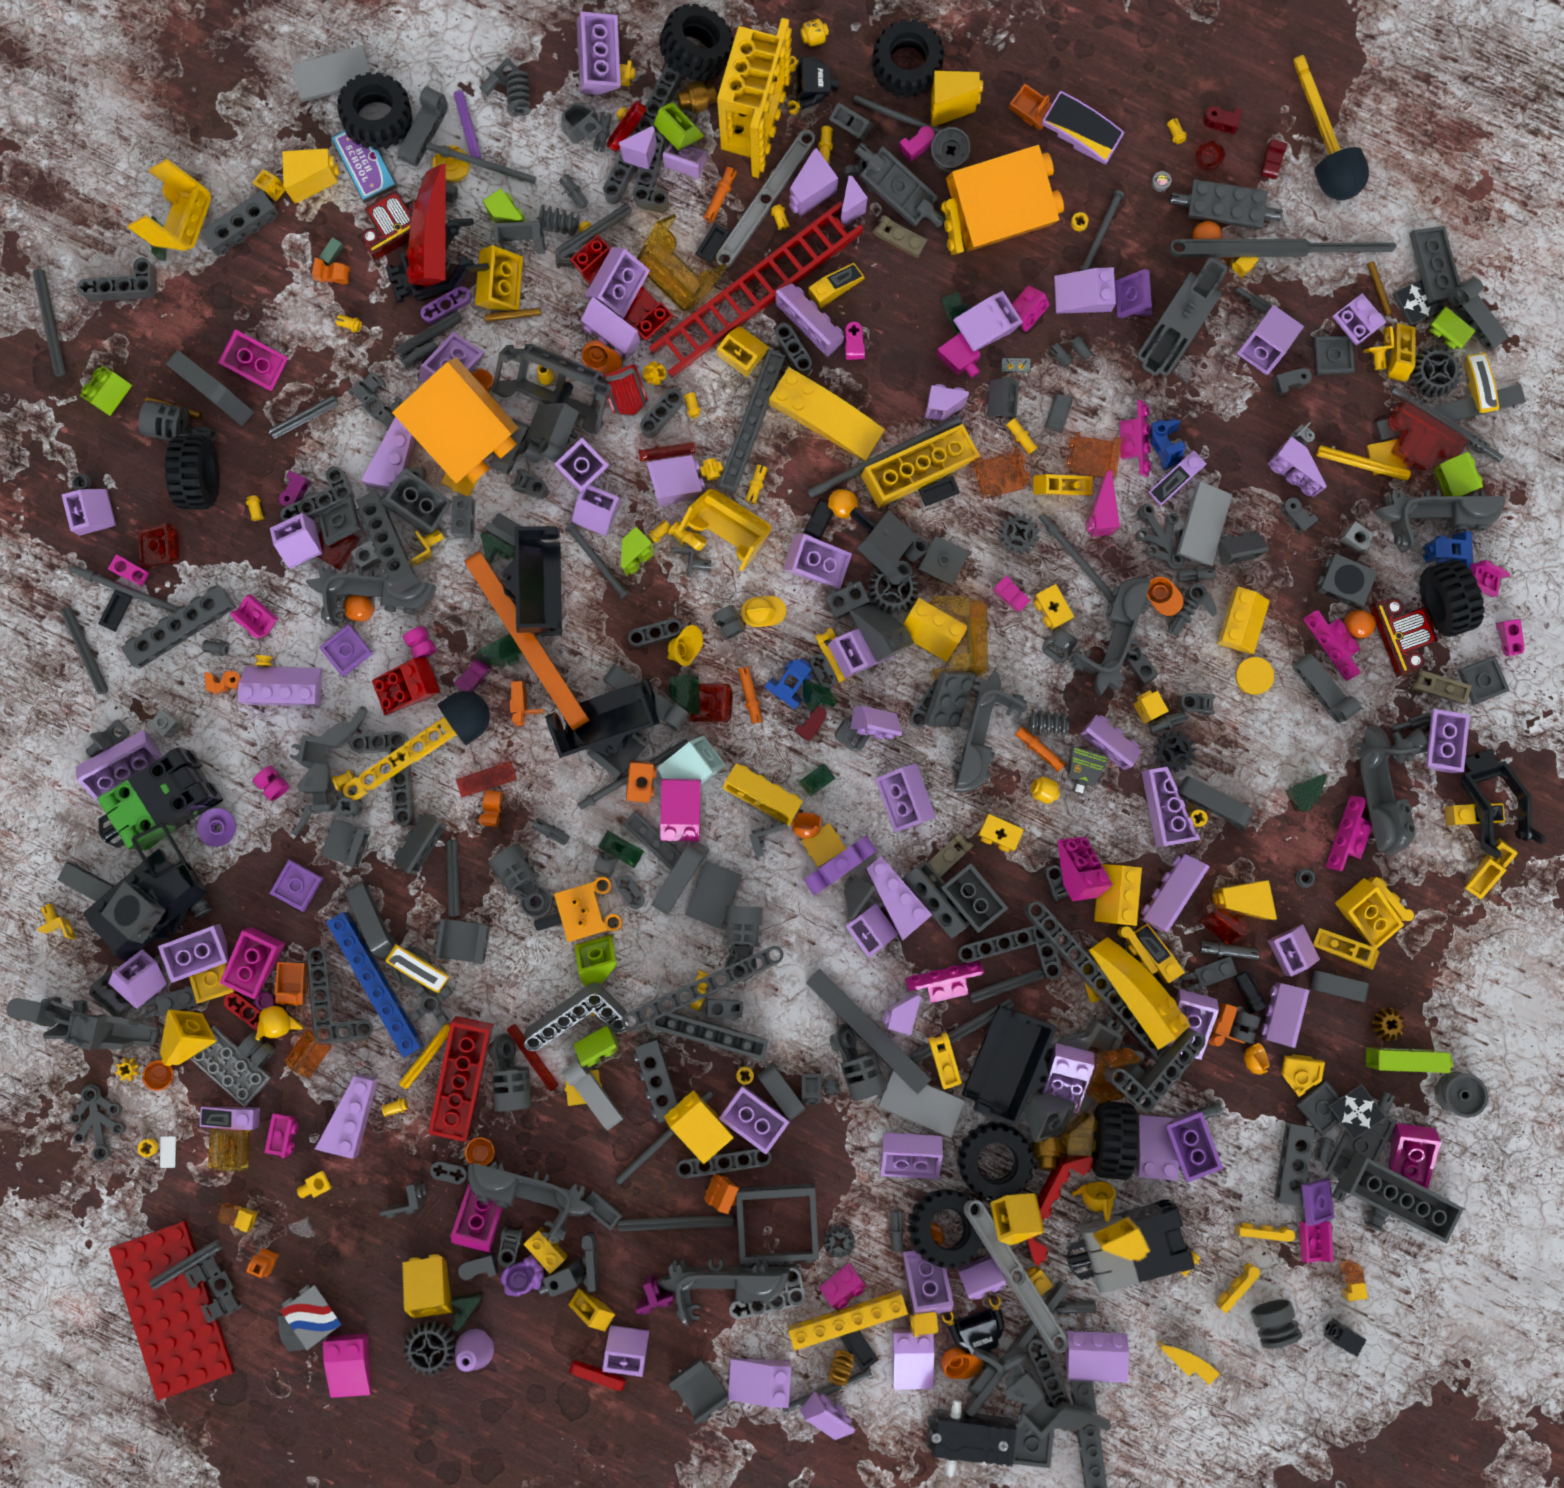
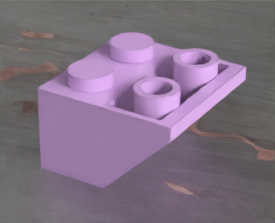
M1363 293L1332 316L1355 345L1366 340L1386 323Z
M942 384L931 385L925 418L939 421L946 420L965 406L969 392L959 387L950 389Z
M589 485L582 493L580 492L577 498L571 522L607 537L621 505V500L615 495Z
M81 489L62 494L70 531L81 536L116 526L107 489Z
M303 513L270 528L273 545L290 569L323 554L315 521Z
M854 706L850 729L857 730V734L866 736L870 734L874 735V738L894 739V736H902V730L896 713L866 706Z
M876 903L845 925L868 958L899 935Z
M1303 924L1267 940L1284 976L1291 977L1320 960Z
M143 949L114 970L108 983L136 1009L167 985L157 962Z
M990 1254L957 1268L969 1299H980L985 1296L984 1293L991 1290L992 1292L999 1291L1006 1284L1002 1272Z
M610 1325L603 1372L642 1377L649 1330Z
M814 1391L800 1409L806 1421L834 1440L853 1434L855 1431L851 1424L852 1419L845 1414L846 1409L838 1403L836 1405L833 1404L832 1400L824 1393L820 1395Z

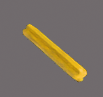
M449 1023L443 1025L400 1080L399 1085L402 1088L408 1089L446 1041L450 1030Z

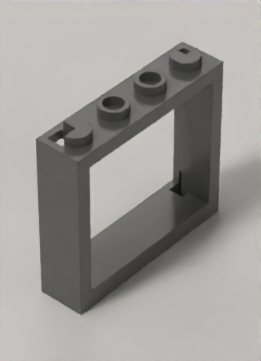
M815 1183L741 1187L738 1189L736 1200L740 1264L755 1266L758 1260H760V1263L766 1260L768 1265H774L776 1262L783 1261L784 1264H793L795 1261L803 1260L805 1263H812L819 1259ZM810 1196L813 1251L746 1254L743 1200Z

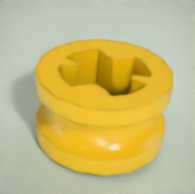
M1082 212L1074 214L1071 221L1072 228L1078 232L1085 230L1089 221L1088 216ZM1076 219H1083V225L1082 223L1081 225H1077Z
M255 655L257 662L254 663L255 666L272 667L270 663L273 660L272 656Z
M743 1066L737 1071L736 1078L739 1083L747 1085L752 1082L754 1072L750 1067ZM747 1070L749 1071L750 1079L743 1081L740 1072Z
M152 1138L142 1140L137 1148L138 1153L142 1157L154 1155L158 1151L157 1141ZM146 1143L152 1146L148 1151L144 1150Z

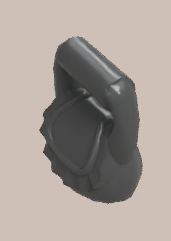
M1057 627L1044 642L1043 653L1055 662L1062 663L1069 657L1071 650L1076 646L1077 638L1061 627ZM1049 644H1053V646H1056L1058 649L1064 652L1063 657H1061L1059 654H1057L1047 646Z
M846 717L839 725L834 736L850 750L861 751L870 734L868 736L861 735L854 747L851 742L856 736L857 730L850 729L852 719Z

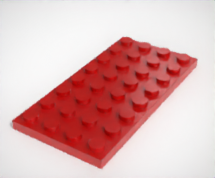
M186 1220L109 1248L157 1401L235 1372L218 1318L207 1323L200 1309L205 1304L210 1305L213 1303L206 1281L203 1282L202 1280L197 1283V1287L190 1289L182 1273L156 1290H153L149 1284L151 1279L196 1252Z

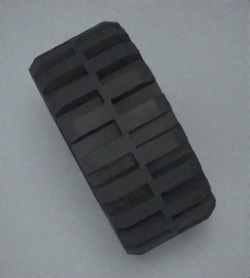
M699 4L679 6L668 15L660 34L659 46L662 56H665V62L667 65H671V69L674 72L677 71L680 73V76H687L690 80L698 79L699 81H705L706 78L708 80L715 78L725 68L730 57L734 39L729 25L725 24V19L723 17L720 18L716 11H711L706 6L700 7ZM686 37H692L701 41L707 48L695 46Z
M902 19L901 23L895 21L891 23L890 28L886 26L882 30V34H879L876 39L872 60L873 73L879 85H884V90L888 93L890 91L894 92V96L899 97L900 94L904 95V98H910V95L918 97L921 92L927 93L930 91V86L932 87L934 71H942L944 61L942 40L939 35L935 36L936 31L932 27L929 29L927 27L928 24L925 22L920 24L915 19H912V22L907 21V19ZM901 48H912L922 54L925 63L917 69L906 70L898 67L892 61L891 55Z
M366 72V75L361 76L359 74L355 76L356 79H350L346 82L347 86H343L340 90L341 94L338 95L337 99L338 114L346 135L352 138V141L357 145L361 143L362 147L367 149L373 147V150H379V147L387 149L390 148L389 145L391 144L394 146L398 144L400 138L403 140L407 135L406 131L408 132L411 128L412 112L407 92L398 80L394 81L393 77L389 75L383 76V73L376 72V74ZM373 102H381L392 108L385 117L378 120H368L358 115L364 106Z
M175 436L167 445L164 463L166 487L169 491L168 495L172 499L171 502L182 510L210 509L217 501L218 489L220 488L219 462L217 461L215 447L212 441L205 436Z
M1454 559L1426 568L1422 572L1421 580L1419 581V592L1422 598L1421 602L1425 608L1424 611L1428 615V619L1433 624L1434 629L1447 637H1453L1478 628L1484 619L1483 613L1485 612V607H1483L1484 600L1481 596V589L1477 584L1476 577L1473 576V572L1467 568L1468 566L1465 563Z
M1101 1101L1095 1108L1092 1121L1090 1154L1094 1158L1092 1170L1099 1178L1127 1180L1133 1175L1138 1155L1139 1126L1137 1111L1132 1104Z
M988 1122L985 1125H977L978 1128L975 1130L971 1129L968 1132L969 1135L963 1138L961 1141L962 1146L958 1149L959 1158L957 1159V1164L961 1177L971 1191L984 1199L989 1198L995 1201L1007 1195H1019V1191L1022 1188L1024 1190L1027 1188L1028 1180H1032V1169H1035L1034 1153L1030 1148L1031 1145L1018 1130L1005 1123ZM991 1143H1002L1009 1147L1013 1153V1167L1003 1178L989 1179L978 1168L977 1160L979 1153L985 1146Z
M940 1189L929 1192L927 1196L924 1195L920 1198L918 1204L915 1203L912 1208L914 1209L913 1214H910L908 1220H911L910 1226L907 1227L908 1232L911 1234V1237H909L910 1243L914 1245L915 1252L920 1254L923 1260L942 1268H958L962 1264L970 1263L971 1258H976L979 1255L977 1251L979 1248H983L984 1243L964 1212L966 1202L974 1199L969 1198L963 1192ZM972 1204L970 1208L972 1215L978 1212L976 1204ZM943 1209H951L957 1212L963 1222L962 1237L955 1246L950 1248H943L937 1245L932 1239L930 1232L933 1217Z

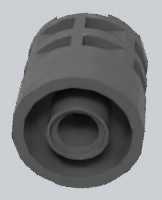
M147 400L140 410L138 424L139 431L143 436L164 439L166 441H170L175 436H205L212 443L218 436L216 432L207 427L197 426L191 428L190 412L187 408Z
M519 843L503 850L488 862L496 877L502 881V886L506 887L508 895L511 896L517 893L520 898L522 911L527 916L539 918L550 910L552 905L550 893L537 883L536 879L540 877V874L535 872L533 869L534 865L529 863L528 856ZM538 896L541 899V905L536 908L533 906L532 900Z
M726 906L725 923L728 924L727 930L725 929L724 934H727V941H724V945H731V951L726 959L725 968L736 963L738 960H743L753 955V947H761V943H758V936H761L759 925H762L763 908ZM753 959L751 965L755 969H757L756 959ZM736 968L733 970V974L736 977H742L745 973L744 970L739 971Z
M841 1024L835 1033L830 1036V1045L834 1051L841 1053L843 1061L840 1062L852 1100H863L886 1091L887 1087L875 1051L858 1055L856 1037L848 1025Z
M507 1033L498 1035L488 1046V1054L495 1061V1070L491 1071L495 1111H512L532 1107L529 1067H514L516 1046L512 1036Z

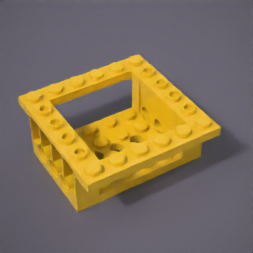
M781 18L776 36L738 26L717 97L721 150L750 157L752 177L759 178L760 173L765 170V158L771 150L770 138H774L776 132L774 124L776 120L779 121L781 109L779 107L781 103L784 104L786 98L785 86H789L791 80L790 55L792 48L790 46L792 38L790 37L792 28H789V20ZM742 130L743 132L736 134L734 131Z

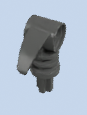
M1194 584L1186 591V599H1183V606L1174 615L1175 619L1168 629L1172 635L1178 636L1185 623L1191 622L1192 618L1190 615H1194L1195 612L1193 610H1197L1199 605H1204L1212 617L1217 614L1215 603L1202 584ZM1192 590H1197L1200 597L1195 598L1192 595Z

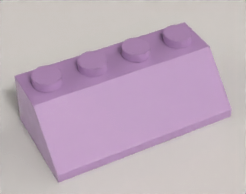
M581 11L577 20L580 93L600 95L619 89L621 87L617 15Z
M791 283L776 291V306L826 357L844 342L843 331L830 322L831 319L827 314L821 313L817 309L818 306L813 300H808L804 296L805 293L799 286L795 287Z
M245 666L238 683V702L244 705L321 706L322 668Z
M142 730L76 766V779L99 804L97 799L101 795L111 791L163 756L155 741L145 730Z
M1186 854L1176 856L1171 864L1173 868L1170 872L1167 871L1161 879L1162 885L1153 891L1151 895L1153 899L1149 905L1146 904L1142 908L1140 919L1159 932H1168L1210 866Z

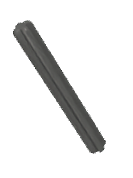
M629 204L622 205L556 249V254L560 259L566 257L593 239L597 234H601L630 215L632 208Z
M72 608L62 609L61 614L96 692L100 695L108 692V687Z

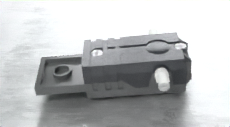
M953 1400L951 1411L934 1409L933 1415L928 1416L927 1424L929 1427L925 1445L930 1449L931 1457L946 1459L945 1474L947 1476H954L957 1460L976 1463L985 1462L986 1464L995 1463L1001 1466L1004 1464L1013 1467V1464L1050 1468L1054 1430L1043 1439L1035 1432L1030 1436H1026L1025 1432L1029 1428H1025V1424L1018 1428L1019 1421H1015L1013 1418L975 1414L971 1417L966 1412H961L960 1400Z

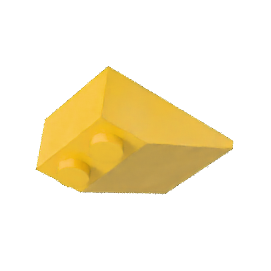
M1365 878L1335 902L1344 917L1371 947L1378 948L1404 926L1379 888Z

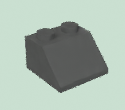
M1252 531L1243 532L1238 537L1233 535L1224 536L1218 544L1222 566L1257 559L1269 551L1259 532L1252 534Z

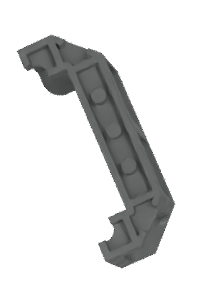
M525 344V347L521 349L514 348V345H506L499 352L492 392L500 397L507 398L516 391H519L543 403L551 404L555 403L562 384L566 380V376L591 386L590 392L594 393L591 406L569 398L567 405L579 411L578 417L585 418L582 422V427L588 433L597 435L604 425L602 421L606 401L611 395L612 386L605 384L603 381L604 375L600 371L536 345ZM529 361L558 373L555 391L526 379ZM503 362H520L517 379L499 381ZM598 401H601L599 413H597Z

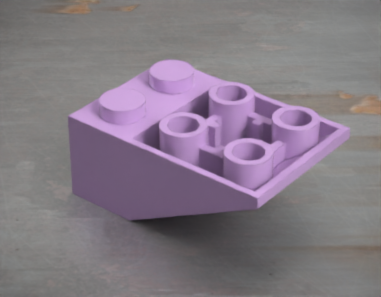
M1003 291L990 296L954 319L955 324L973 352L1011 334L1023 323Z
M1292 436L1280 446L1268 463L1272 471L1282 474L1290 484L1300 487L1301 491L1307 496L1315 497L1327 487L1307 447Z
M859 629L841 635L828 644L845 679L894 657L893 655L877 662Z
M1055 1043L1048 1065L1049 1078H1045L1046 1085L1043 1087L1042 1094L1048 1093L1074 1102L1076 1107L1073 1113L1078 1114L1095 1066L1094 1052Z

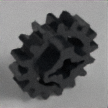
M1173 730L1170 731V736L1166 732L1163 734L1164 739L1161 737L1157 739L1159 744L1153 746L1157 748L1153 755H1158L1155 762L1161 761L1160 768L1167 766L1169 771L1173 768L1176 773L1179 772V767L1183 771L1186 770L1185 764L1188 766L1192 765L1190 759L1196 758L1192 754V752L1196 751V748H1191L1194 741H1188L1189 735L1182 737V731L1176 735ZM1174 739L1171 745L1165 744L1168 740ZM1176 748L1175 751L1179 754L1174 755V752L1170 749ZM1179 758L1184 759L1180 764H1175Z

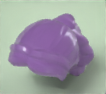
M531 1254L524 1259V1262H518L506 1267L500 1278L501 1283L504 1285L505 1294L520 1296L531 1291L533 1288L538 1290L544 1278L543 1266Z

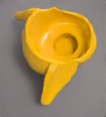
M270 1006L262 1009L255 1039L259 1040L262 1036L279 1038L286 1035L290 1029L302 1030L303 1025L289 1016L282 1007Z
M1103 1181L1090 1182L1071 1192L1072 1196L1082 1194L1083 1203L1088 1209L1097 1213L1103 1212L1105 1221H1110L1113 1201L1116 1197V1191L1110 1183Z

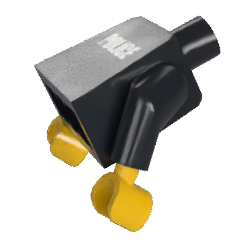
M790 56L791 63H793L790 64L791 72L796 71V100H799L798 103L794 100L789 101L788 107L796 106L795 109L789 111L791 115H796L799 112V108L805 109L824 101L831 90L837 91L839 88V80L830 76V67L824 65L814 56L801 57L798 60L796 57Z
M996 1296L997 1303L995 1305L992 1304L991 1297L988 1298V1304L993 1307L994 1311L989 1308L955 1320L956 1324L953 1321L954 1313L950 1311L952 1316L950 1320L945 1319L944 1314H942L943 1321L949 1325L948 1329L954 1342L964 1350H969L972 1355L974 1348H980L992 1353L991 1350L999 1346L998 1339L1002 1336L1005 1323L1002 1310H999L1001 1299Z

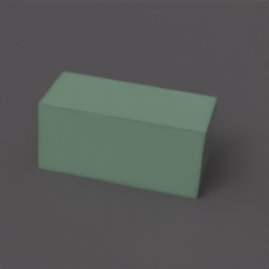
M332 237L319 258L330 266L344 249L343 244Z

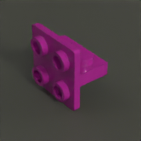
M653 1274L647 1276L643 1284L647 1298L638 1301L635 1308L636 1314L642 1313V1315L652 1312L654 1307L660 1305L663 1308L672 1304L675 1293L667 1290L660 1293L662 1288L657 1283L658 1279H655Z

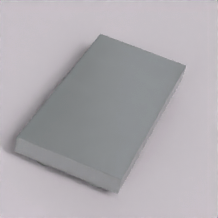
M362 45L291 65L302 103L338 93L343 86H347L346 82L350 79L354 80L356 79L355 76L359 74L363 76L366 75V72H371Z
M1201 481L1197 482L1177 554L1207 566L1213 565L1233 494Z
M213 1026L211 1030L216 1038V1042L190 1059L243 1107H246L272 1076L262 1067L256 1068L250 1062V1057H244L237 1051L239 1046L216 1026Z
M892 1071L886 1085L887 1090L884 1091L878 1107L951 1138L965 1100L928 1084L916 1094Z

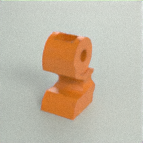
M315 257L312 275L314 280L320 282L328 281L329 283L335 282L346 285L349 281L348 277L351 269L346 265L335 262L330 266H326L323 260Z
M226 671L218 683V677L209 672H204L206 691L219 695L223 692H228L229 688L238 690V683L242 675L234 671Z
M486 790L483 799V810L485 812L484 815H480L478 820L480 825L498 828L503 792Z
M262 1248L258 1255L254 1254L248 1265L247 1273L261 1279L268 1277L272 1273L279 1254Z

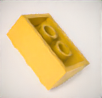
M494 245L479 250L478 264L488 263L490 268L477 273L475 305L489 310H519L523 256Z
M1239 586L1232 590L1217 644L1254 655L1270 601L1255 591Z
M918 598L903 624L911 634L914 644L946 663L968 629V626L921 598Z
M1101 864L1113 885L1104 894L1096 898L1094 922L1137 926L1142 868Z
M1129 1217L1092 1234L1103 1251L1131 1261L1134 1259L1135 1261L1141 1260L1146 1257V1253L1150 1252L1139 1228Z

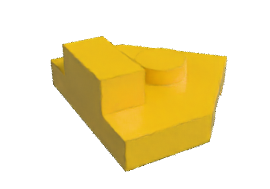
M1284 1055L1281 1074L1300 1097L1310 1087L1322 1081L1325 1062L1313 1059L1311 1056Z

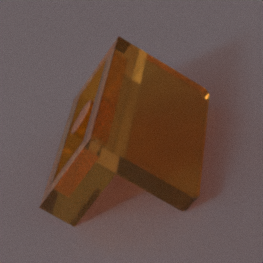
M307 1029L284 1062L292 1071L310 1078L331 1049V1045L317 1044L314 1041L313 1031Z

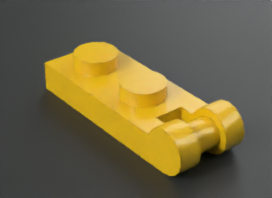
M949 199L941 204V210L945 213L946 217L944 226L949 237L947 247L951 251V255L964 252L957 202L954 199Z
M830 627L826 629L825 633L817 634L814 637L834 671L838 682L841 683L846 679L829 646H826L824 643L828 639L832 641L837 638Z
M1370 877L1368 881L1379 888L1401 921L1413 920V911L1402 906L1400 898L1387 889L1388 885L1382 878Z
M1128 926L1119 927L1117 934L1119 937L1125 938L1129 944L1127 948L1133 956H1137L1140 963L1151 974L1157 972L1158 968L1133 930Z
M947 1032L940 1034L941 1036L936 1038H928L943 1090L962 1084ZM944 1044V1048L938 1050L937 1045Z
M1242 1222V1225L1235 1224V1233L1239 1236L1287 1242L1295 1239V1233L1286 1226L1273 1229L1274 1226L1261 1224V1227H1254L1253 1223Z
M1246 1263L1243 1267L1244 1272L1240 1277L1234 1278L1230 1283L1231 1287L1218 1296L1215 1305L1225 1314L1260 1276V1270L1252 1263Z

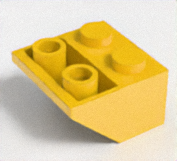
M738 326L727 334L718 346L717 356L748 378L770 347L741 326Z
M1036 1194L1007 1195L990 1202L998 1241L1012 1246L1044 1233Z

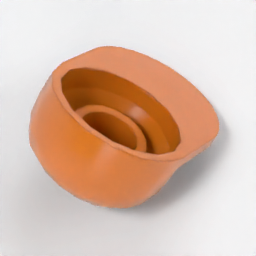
M591 340L583 346L581 357L585 366L600 371L603 375L621 369L622 359L620 355L608 348L603 342Z
M1155 577L1150 580L1146 598L1150 600L1151 604L1160 614L1165 616L1177 614L1183 606L1181 592L1168 578Z
M953 1347L943 1354L940 1363L944 1374L948 1378L968 1379L980 1371L983 1361L971 1353H966L961 1348Z

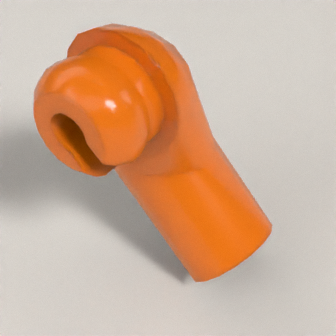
M931 1222L930 1232L932 1239L940 1246L944 1241L942 1228L940 1225Z

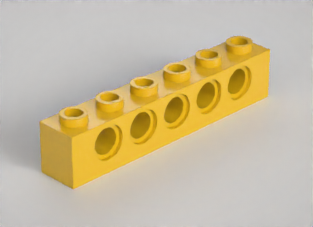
M901 1290L845 1307L841 1310H835L788 1325V1332L794 1351L908 1315Z

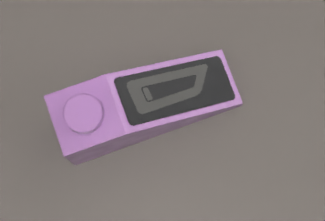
M1193 450L1157 483L1148 494L1161 507L1206 465V462Z
M201 1107L200 1127L254 1130L260 1126V1107Z

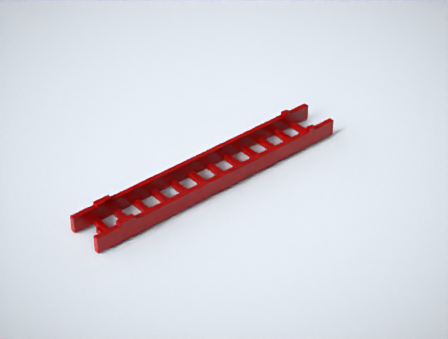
M842 201L649 346V351L653 355L667 345L680 362L668 370V375L671 379L722 341L727 334L738 326L743 325L776 300V291L791 283L793 285L797 284L862 234L863 227L861 225L847 234L843 230L844 226L839 219L834 218L842 211ZM828 221L842 236V239L834 245L820 231V228L823 229L828 225ZM814 232L828 248L819 256L815 254L805 241ZM799 243L813 259L804 268L790 252ZM784 255L787 256L798 270L789 279L775 263ZM769 266L772 267L784 282L775 290L770 287L760 274ZM755 277L769 293L760 301L755 298L745 285ZM740 288L754 304L746 312H743L731 297ZM724 300H727L739 315L730 324L716 309ZM710 311L713 312L725 327L716 335H713L701 320ZM695 322L698 323L710 338L700 347L686 331ZM681 333L695 350L685 358L672 343Z

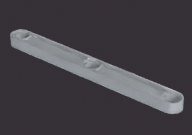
M803 130L799 133L718 251L716 263L720 268L727 269L734 263L814 146L815 135L811 130ZM805 135L812 138V141L808 144L803 143L801 140ZM763 195H768L771 201L763 203L760 199ZM722 255H727L730 260L728 263H721L719 258Z
M978 1200L967 1201L964 1206L965 1215L1044 1341L1052 1351L1064 1352L1068 1347L1067 1337L1010 1246L998 1241L995 1224L988 1211ZM972 1204H976L978 1207V1212L975 1215H972L970 1211ZM1016 1270L1020 1274V1278L1017 1282H1015L1012 1278V1275ZM1057 1337L1061 1339V1346L1059 1348H1056L1054 1345Z

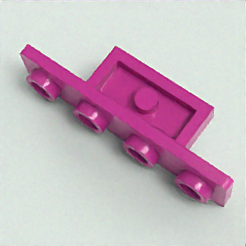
M1137 400L1138 418L1120 421V458L1124 460L1139 457V474L1146 478L1149 477V471H1151V462L1148 455L1151 451V446L1148 442L1150 426L1147 420L1150 409L1147 403Z
M1319 610L1303 618L1346 681L1361 673L1351 658L1352 655L1360 650V647L1340 618L1328 625Z
M1356 796L1349 797L1326 863V868L1343 871L1348 855L1361 860L1372 829V823L1361 817L1367 799Z
M973 961L941 970H932L920 975H912L905 978V982L909 992L927 988L930 1003L968 995L966 978L982 975L984 970L980 961Z

